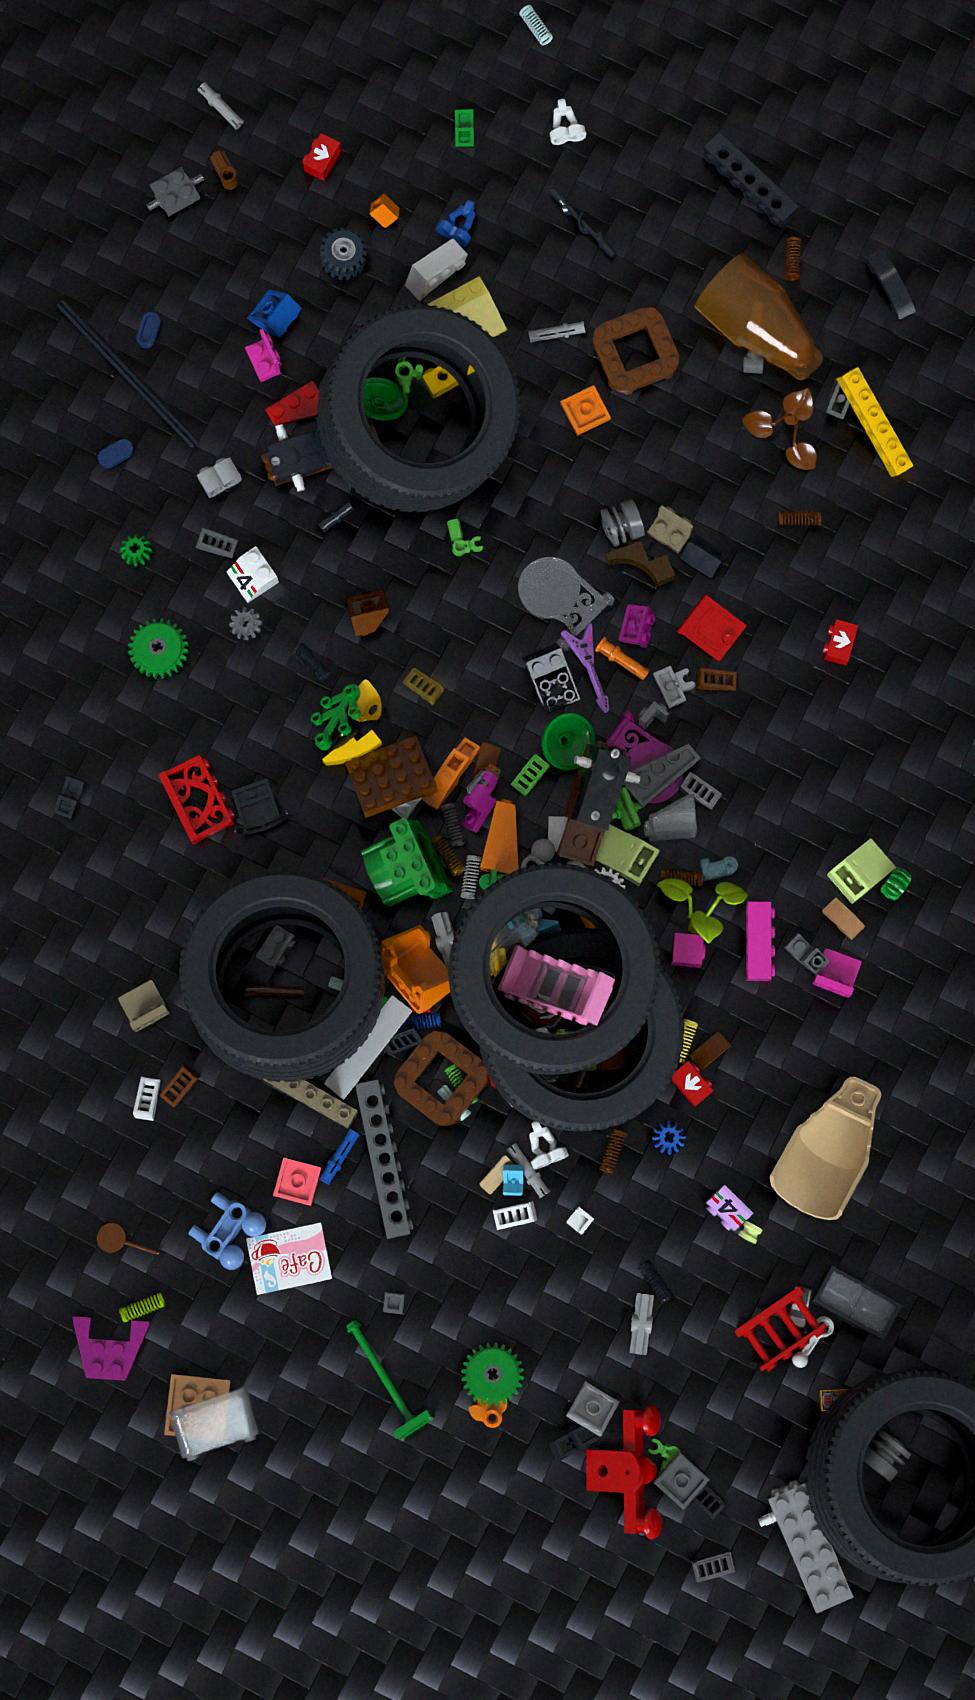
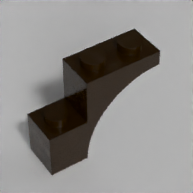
M641 541L628 542L625 544V547L620 549L618 547L612 548L605 555L607 565L626 563L641 568L652 578L656 587L673 581L675 578L668 556L656 555L649 561Z

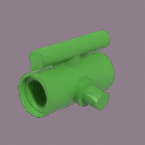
M404 357L398 358L399 363L395 369V381L402 387L403 394L410 393L413 377L416 380L422 379L423 366L418 364L413 369L412 365Z
M626 787L621 790L618 802L615 804L616 808L612 813V819H620L624 831H629L641 825L637 812L642 807L638 802H632Z

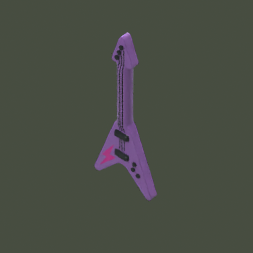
M592 624L586 626L581 640L565 630L562 631V637L587 668L598 698L596 702L604 713L608 712V696L604 695L593 665Z

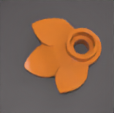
M477 1399L478 1405L469 1407V1412L475 1420L483 1421L486 1426L495 1428L502 1422V1413L507 1409V1399L505 1405L500 1401L498 1407L495 1406V1402L490 1407H488V1402L480 1405L481 1400ZM490 1414L496 1415L495 1421L489 1420Z

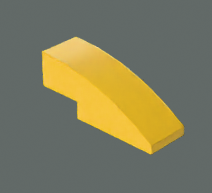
M371 730L358 741L353 737L322 760L326 766L343 764L345 761L361 757L382 746V742Z

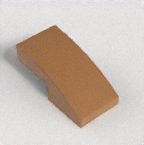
M837 898L833 899L822 910L823 914L834 922L838 929L851 940L865 928V925Z

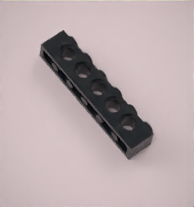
M720 132L704 146V159L716 166L717 171L722 176L725 175L733 187L739 188L747 200H752L761 213L768 215L774 225L782 228L797 214L799 206ZM719 155H725L727 158L721 159ZM738 167L740 171H734L732 168ZM750 179L754 183L748 184L745 180ZM765 192L767 195L760 196L758 193ZM777 204L780 208L775 209L771 205Z

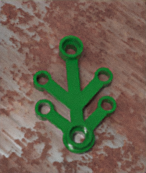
M356 684L347 685L341 694L332 698L328 696L323 697L320 704L324 709H330L334 704L341 703L339 706L323 714L316 712L311 716V721L315 725H321L323 721L331 718L324 732L315 737V744L321 750H327L331 747L332 739L329 736L339 720V732L343 735H348L351 732L352 728L348 723L346 713L348 704H350L348 715L352 719L360 717L361 711L358 709L357 700L360 698L361 693L360 688Z

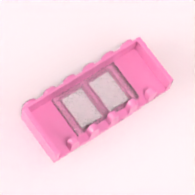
M516 945L498 990L505 993L503 997L515 1001L517 998L518 1002L529 1006L532 1003V1007L543 1011L544 1008H547L546 1011L557 1016L558 1013H561V1017L572 1021L573 1018H576L575 1021L587 1026V1023L597 1026L613 989L612 985L615 979L602 972L597 973L589 968L586 970L576 964L571 965L561 959L555 960L545 954L542 956L535 951H527Z

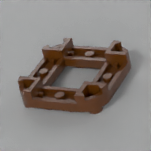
M653 307L641 308L604 322L594 331L593 349L597 353L610 388L620 393H625V395L632 394L634 390L665 378L668 380L673 377L678 368V351L662 315ZM645 329L650 336L659 359L626 372L613 341Z
M433 1031L423 1038V1042L418 1044L398 1070L394 1086L403 1099L435 1124L449 1126L461 1120V1116L484 1087L486 1088L489 1082V1075L483 1061L449 1034ZM438 1052L468 1074L445 1105L415 1083Z

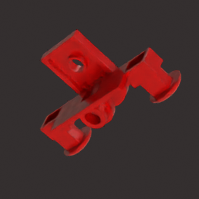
M652 1405L648 1406L645 1411L638 1409L623 1410V1451L586 1450L587 1491L624 1493V1533H645L649 1539L657 1538L662 1530V1517L659 1511L651 1508L645 1514L644 1485L650 1483L655 1478L657 1467L652 1460L644 1456L643 1434L645 1431L648 1436H653L659 1431L661 1425L660 1413ZM604 1465L607 1467L608 1470L606 1476L602 1472Z

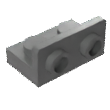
M274 926L255 957L274 969L277 966L281 967L286 959L284 955L288 950L291 951L296 944V936L280 926Z

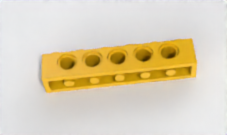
M856 367L838 377L837 381L891 477L898 476L913 466L911 460L860 369Z

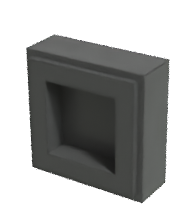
M385 1292L383 1312L403 1314L405 1294Z

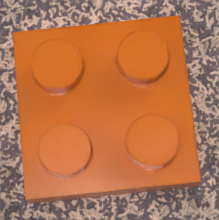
M594 385L561 401V406L577 436L611 420Z

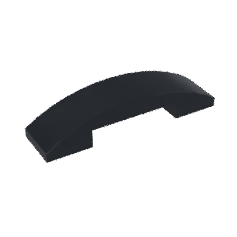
M879 249L865 256L864 259L872 274L875 273L891 301L890 306L898 320L900 321L914 314L916 311L910 295L886 254Z

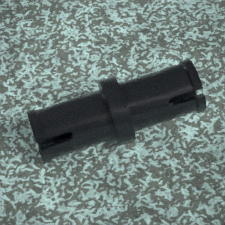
M346 501L336 510H331L330 514L317 524L325 533L336 523L342 522L341 519L354 511V509Z

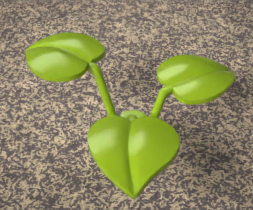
M665 879L657 884L662 892L672 900L684 901L688 899V918H690L688 930L693 934H699L708 944L720 935L723 930V925L714 917H709L718 902L723 899L727 904L736 905L742 903L747 898V893L740 887L728 882L719 883L715 891L720 896L716 898L706 914L702 911L693 913L692 897L689 895L693 889L688 883L680 879Z

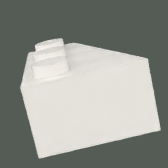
M451 239L412 265L405 286L421 301L455 271L463 268L467 253L454 239Z

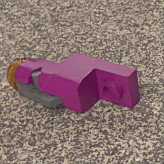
M488 763L487 766H484L478 772L473 781L467 786L468 793L463 800V803L470 807L471 811L466 815L462 826L476 833L497 801L490 796V793L493 792L500 778L501 770Z

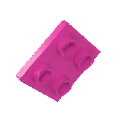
M261 329L259 331L262 340L245 347L260 382H263L281 374L279 367L282 364L277 350L273 347L269 333L265 334L264 330Z
M826 948L823 955L830 962L815 975L812 984L849 998L854 990L853 985L861 966V961Z

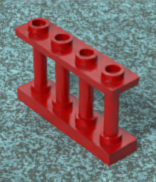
M801 1285L734 1331L738 1338L743 1335L753 1345L765 1363L760 1367L761 1371L764 1369L770 1371L778 1365L776 1361L780 1358L786 1360L794 1354L792 1350L798 1346L802 1349L810 1343L808 1339L814 1335L818 1338L826 1332L825 1328L828 1324L824 1322L822 1325H819L802 1300V1294L805 1291ZM790 1302L797 1305L813 1328V1331L805 1336L802 1335L786 1312L787 1308L785 1306ZM774 1313L777 1316L780 1315L797 1340L788 1348L769 1322L771 1321L769 1317ZM758 1324L765 1328L781 1352L772 1359L753 1333L755 1332L753 1328Z

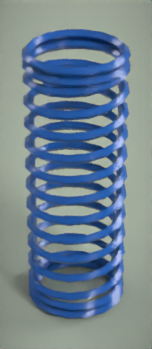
M440 1012L435 1013V1019L432 1013V1023L430 1013L428 1014V1019L425 1013V1022L423 1014H421V1019L418 1014V1022L415 1014V1025L418 1029L419 1025L421 1029L423 1026L426 1029L427 1023L429 1029L430 1025L433 1028L434 1023L435 1028L437 1025L441 1028ZM407 1019L400 1026V1028L407 1024Z

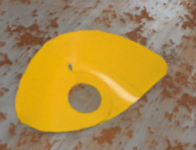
M364 680L358 686L361 695L357 700L361 715L358 719L354 720H378L381 716L382 705L380 696L368 680ZM377 705L376 712L369 715L371 706Z

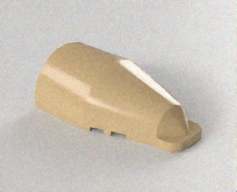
M857 1077L847 1078L836 1094L826 1101L817 1112L810 1115L809 1119L796 1128L770 1175L771 1186L787 1203L816 1218L834 1220L842 1215L869 1163L875 1111L881 1098V1092L876 1086Z

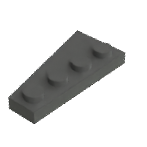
M687 744L645 766L633 770L632 773L640 776L639 783L624 781L623 786L626 787L627 791L643 808L701 758Z

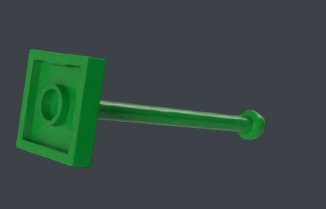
M355 1320L346 1326L348 1333H353L406 1419L403 1426L393 1431L395 1437L402 1440L433 1420L434 1417L428 1410L418 1416L411 1414L360 1331L359 1327L361 1324Z

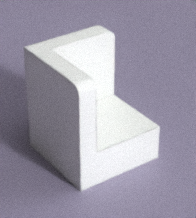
M578 1207L566 1223L582 1235L594 1218Z

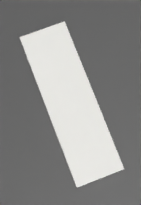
M392 995L381 1009L379 1018L376 1020L377 1023L362 1047L359 1046L358 1051L350 1059H345V1063L335 1068L324 1084L344 1100L411 1014L412 1010Z

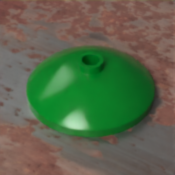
M377 377L367 378L363 393L365 415L379 421L399 418L407 409L408 397L406 394H403L402 388L393 381Z
M564 713L553 718L546 726L542 736V750L545 758L552 766L561 770L579 768V764L574 763L575 757L583 756L587 743L595 745V735L590 723L584 717L573 713Z

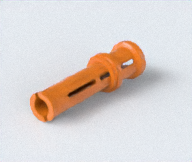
M603 637L595 651L601 652L608 657L609 661L613 662L614 660L641 680H644L650 670L620 651L619 646H614L606 640V637Z

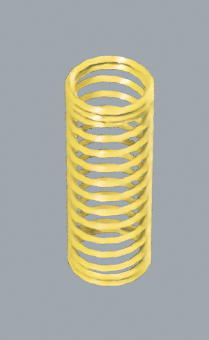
M684 1019V1029L696 1032L686 1026L697 1029L698 1023ZM686 1030L684 1031L685 1033L695 1035L694 1033L688 1032ZM683 1034V1036L693 1038L692 1036ZM683 1037L684 1040L692 1042V1040ZM680 1058L679 1063L685 1064L686 1060Z

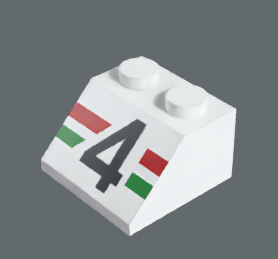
M257 547L240 556L227 571V574L247 603L279 583L276 574Z

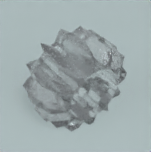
M246 608L242 609L243 613L236 610L237 616H231V620L234 622L229 623V626L233 628L232 633L237 634L238 639H241L244 635L245 640H248V635L250 634L255 638L254 631H261L258 627L262 625L261 620H258L259 614H254L253 609H250L248 613ZM244 621H248L247 627H243Z

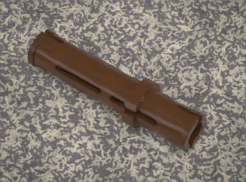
M264 983V985L246 984L247 997L304 999L305 987L273 986Z

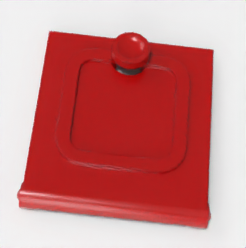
M705 594L677 632L680 635H684L719 662L747 625Z

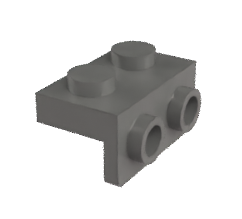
M655 701L649 708L644 707L639 714L638 727L645 730L655 717L665 724L669 715L667 707L662 703L657 704Z

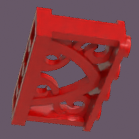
M200 754L166 772L158 774L193 845L234 825L232 819L235 818L231 808L227 809L224 804L227 800L223 792H218L216 788L219 783L215 775L210 776L208 769L211 767L206 757L202 759ZM197 766L201 769L202 774L200 776H196L194 771L192 779H188V771L191 767ZM184 771V779H169ZM206 777H207V779H208V781H209L211 787H210L209 785L203 783V781L205 780ZM183 786H186V794L180 796L179 790H184ZM190 787L199 788L208 793L207 804L203 812L197 807H183L182 804L190 796ZM215 795L220 803V806L214 805ZM192 811H195L200 815V817L198 818V816L196 815V817L192 819L190 818V813ZM221 811L223 813V820L220 823H212L208 819L209 815L217 819L218 817L215 816V812ZM205 822L211 826V828L196 834V831Z

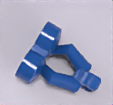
M468 200L465 206L460 205L449 214V222L446 220L439 222L436 231L447 239H454L460 246L467 247L471 240V236L467 231L471 228L476 216L475 212H473L475 203ZM460 215L466 217L465 224L461 229L454 226L455 218Z

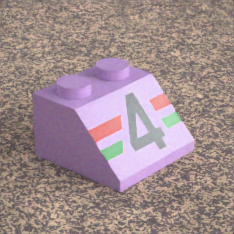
M725 1185L706 1202L708 1205L706 1209L714 1217L718 1215L722 1219L720 1223L728 1231L730 1229L735 1231L753 1214Z

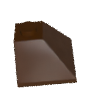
M384 590L347 598L356 636H364L374 632L389 612Z

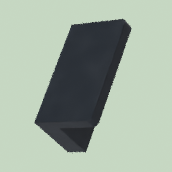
M695 534L687 544L680 559L712 578L727 554Z

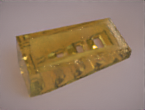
M413 668L403 681V684L432 705L444 691V687L416 668ZM416 674L418 678L411 684L410 681ZM423 679V683L417 688L416 685ZM427 683L430 684L426 691L423 692L422 689ZM434 687L435 691L429 696L428 693Z

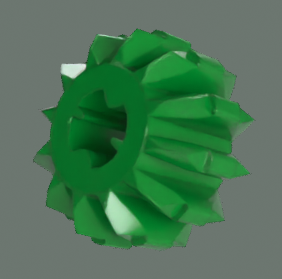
M138 534L134 535V539L130 535L127 536L129 541L123 540L122 544L124 547L120 548V552L123 553L121 555L122 559H127L128 565L132 562L136 567L138 562L144 565L143 559L150 560L148 554L152 553V548H149L151 545L150 541H146L145 536L139 538Z
M900 867L895 868L882 885L881 892L887 898L893 901L897 900L911 882L912 876Z

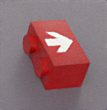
M321 133L318 138L314 139L310 153L304 156L303 165L305 172L324 181L342 150L340 142Z
M837 619L834 625L830 624L827 634L830 636L829 643L825 642L822 652L825 653V660L847 665L858 625Z
M687 1061L675 1071L671 1080L695 1107L713 1092L711 1089L713 1085L706 1077L703 1079L700 1076V1069L694 1062L690 1064Z

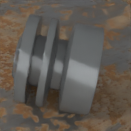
M630 498L620 502V512H617L613 505L609 507L610 514L607 508L601 509L602 525L605 534L614 547L619 545V539L622 543H626V533H628L632 540L645 535L643 523L633 499Z

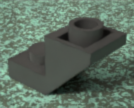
M796 933L784 946L798 962L815 975L830 962L818 948L812 947L799 933Z

